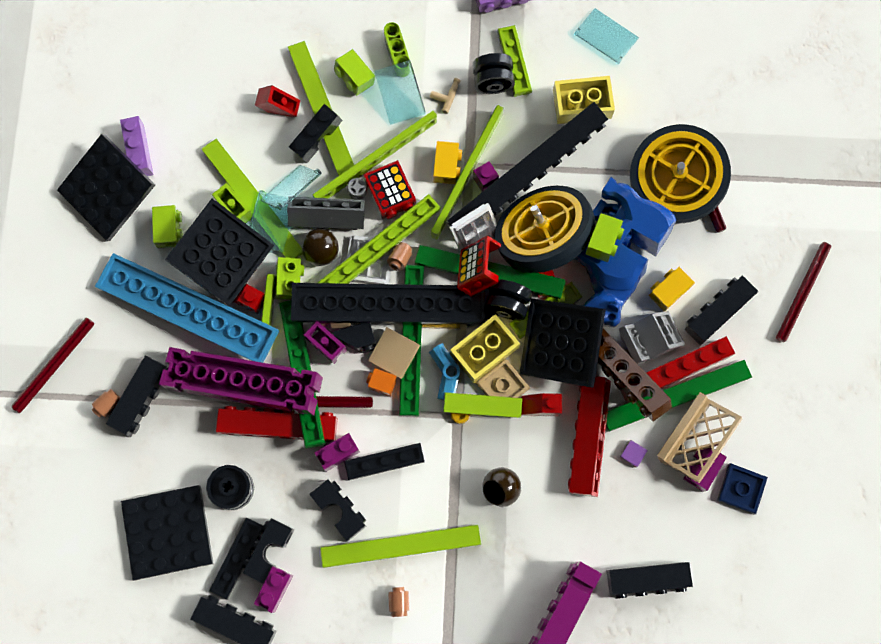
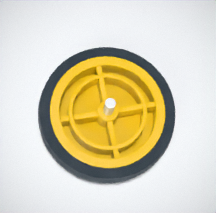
M687 124L666 126L650 134L637 148L630 166L631 188L641 198L654 201L671 210L676 217V223L697 221L714 211L727 194L731 181L730 160L722 143L710 132Z
M555 185L533 190L514 201L500 217L495 230V240L501 244L498 250L511 267L522 272L541 273L557 269L575 259L589 244L595 229L594 213L585 196L574 188Z

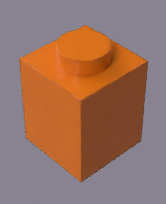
M374 368L373 373H369L366 383H368L369 390L391 397L397 376Z

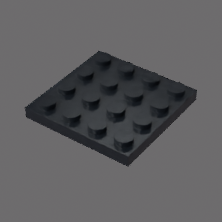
M101 134L57 191L106 241H111L155 187V184L105 134Z
M212 198L166 257L165 261L225 305L230 306L274 245Z
M531 298L519 374L594 388L606 309Z
M201 485L121 501L133 581L214 564Z

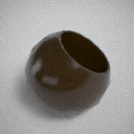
M324 229L310 231L302 247V254L306 261L316 266L330 264L337 257L339 251L336 237L333 233Z
M504 467L496 468L484 477L482 483L483 494L491 504L506 507L512 505L521 494V481L519 476L511 469Z

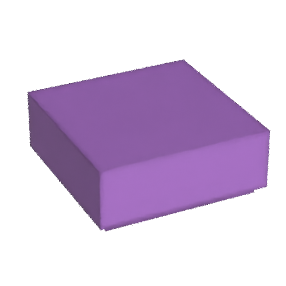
M630 440L620 457L637 468L648 450Z

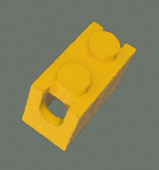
M437 141L433 183L456 184V178H459L461 167H457V163L462 159V150H459V143Z
M680 267L676 270L671 268L664 275L666 278L661 283L657 281L650 288L652 292L649 294V297L663 311H666L695 284Z

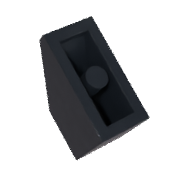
M361 323L332 332L342 344L358 352L367 353L373 351V347H376L370 323Z

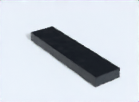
M421 443L344 461L348 481L425 463Z
M246 517L209 590L210 592L226 600L229 599L244 569L242 568L247 557H250L253 551L252 547L262 533L263 525Z

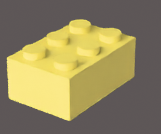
M610 76L554 82L553 97L557 124L568 123L593 102L598 105L608 119H612L615 106Z
M495 314L450 349V355L470 380L476 383L519 348L520 343Z

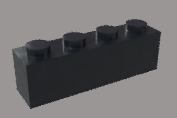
M743 275L739 279L734 277L727 284L729 288L725 292L721 289L713 297L715 301L712 304L707 302L700 309L702 313L698 317L694 314L686 322L688 326L684 330L700 346L759 292Z
M145 355L106 425L129 437L136 434L140 428L139 422L142 417L148 414L151 401L155 400L160 392L159 387L161 385L159 383L163 369L168 370V367Z
M689 562L606 570L609 595H615V599L627 598L628 593H635V597L647 596V591H655V594H667V589H675V592H686L687 587H693Z
M210 594L208 597L202 596L190 619L239 644H271L277 632L273 629L274 625L266 621L260 623L255 620L256 617L247 612H244L243 615L237 612V607L229 603L226 606L218 603L220 599Z

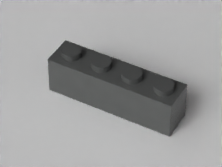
M289 197L287 206L288 226L364 229L365 200Z

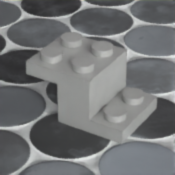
M669 311L650 314L634 324L619 328L621 340L626 344L629 356L637 364L653 360L670 350L685 345Z

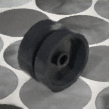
M489 53L473 61L474 86L477 92L482 94H499L514 87L513 61L509 55Z
M498 279V283L490 287L489 292L492 295L487 297L484 308L502 318L518 321L524 320L528 310L525 305L530 303L532 291L519 283Z
M235 465L218 467L211 473L206 485L208 498L214 505L233 511L243 508L250 502L255 488L249 473ZM230 485L234 486L233 490H228Z

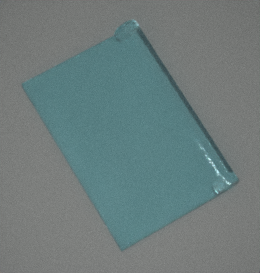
M596 8L574 33L575 36H578L614 60L618 65L639 39L638 36Z
M411 60L374 71L390 125L426 114Z
M300 165L267 193L261 201L282 210L322 173L318 168L312 170Z
M259 190L250 227L274 245L271 250L284 252L290 229L287 213L289 198L267 194L265 191Z

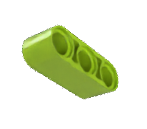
M389 22L384 26L385 43L396 75L406 77L411 71L410 58L399 25ZM391 32L396 33L395 35H392V36L389 35V33H391ZM399 48L401 51L396 52L394 49ZM401 64L406 65V67L400 68L398 66Z

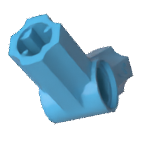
M442 343L429 351V354L442 372L437 399L444 401V392L456 393L460 368ZM450 367L457 370V374L453 377L446 374V370Z

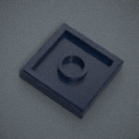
M729 463L717 501L755 515L768 477Z

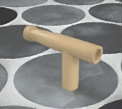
M454 78L447 96L435 91L431 92L430 98L444 102L443 113H449L458 85L461 82L458 78Z

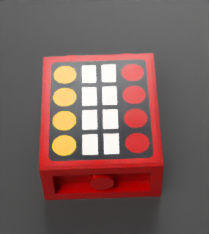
M398 160L364 174L365 183L370 188L382 219H391L401 211L407 212L416 204V198Z
M487 235L461 249L457 283L459 290L472 296L498 283L499 276L488 270L489 253L501 247L499 242Z

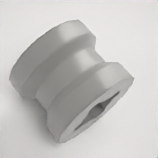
M361 178L350 180L348 183L350 197L356 200L365 198L367 188L364 180Z

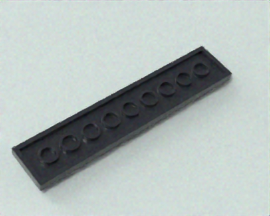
M292 283L291 322L482 325L485 323V289L470 296L459 290L457 285Z

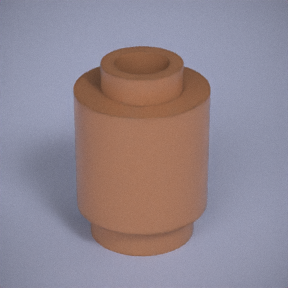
M400 242L394 247L387 259V263L392 270H404L412 255L411 246Z
M112 389L105 391L92 403L94 407L92 411L98 417L104 416L106 418L114 410L120 397Z
M393 587L392 592H388L391 617L408 616L409 591H405L404 587Z

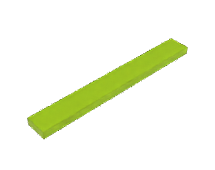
M305 41L288 46L314 115L324 104L332 110ZM338 126L332 134L328 133L323 138L337 174L340 176L354 166V163Z
M497 105L431 230L432 238L438 240L503 115L504 107Z
M431 111L312 194L313 198H331L348 186L350 180L361 177L437 123V114Z
M217 138L203 147V153L233 191L251 210L256 221L284 257L298 258L301 256L302 247Z
M428 194L318 283L349 284L439 212L441 207Z
M472 525L321 547L320 549L322 566L326 568L481 545L479 526Z

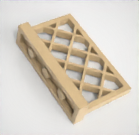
M700 392L657 457L664 465H669L700 483L741 422L742 416L715 403ZM709 406L717 409L718 415L706 417L705 412ZM730 416L735 419L732 425L723 426L721 418ZM719 419L721 427L710 430L708 421ZM705 422L707 431L696 433V425ZM723 432L724 437L722 440L713 443L711 434ZM709 435L710 444L699 446L697 437ZM695 438L696 447L685 449L684 443L686 440ZM712 448V455L702 459L700 450ZM698 451L699 460L688 462L686 453ZM684 454L686 463L677 465L672 462L675 456ZM701 464L702 470L696 476L690 472L689 466Z

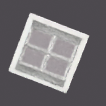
M487 203L462 217L449 228L459 251H461V249L487 235L495 240L497 223L491 207Z
M350 235L347 259L373 238ZM394 248L352 281L370 284H389L391 268L387 263V259Z

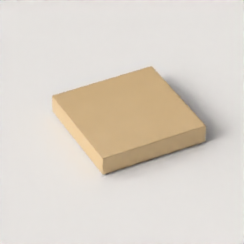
M386 327L368 361L402 379L420 345Z
M504 359L476 382L487 396L519 398L530 389L529 385L507 359Z

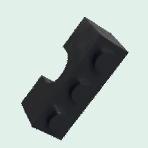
M324 104L288 147L308 163L319 150L318 144L326 134H332L343 120Z
M327 479L309 495L323 511L331 505L340 506L342 518L334 526L348 542L367 527L364 524L366 519L360 512L355 513L351 508L354 504L348 496L343 498L339 493L342 489L334 480L331 483Z
M273 518L270 521L267 520L261 530L264 532L261 539H257L252 547L254 552L251 558L247 557L242 568L245 569L243 574L264 584L272 567H276L266 558L268 547L278 544L286 548L295 529Z

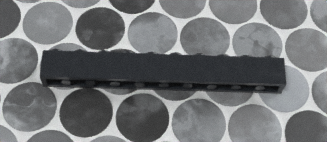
M595 102L590 104L448 219L447 224L451 227L453 223L487 203L496 216L504 209L502 205L507 201L511 204L519 197L517 195L518 192L521 190L526 192L533 186L531 183L536 178L538 180L542 179L548 174L546 170L549 167L555 168L562 162L560 158L565 154L569 157L577 150L576 145L580 142L584 145L592 138L590 136L591 133L594 131L598 133L605 128L606 125L604 123L608 120L606 115ZM483 216L474 220L475 226H481L485 223ZM470 223L462 228L464 236L473 231Z

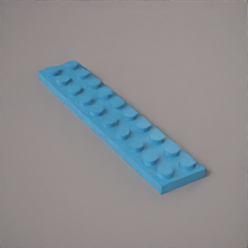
M114 253L95 285L96 288L251 361L263 363L279 333L278 329Z

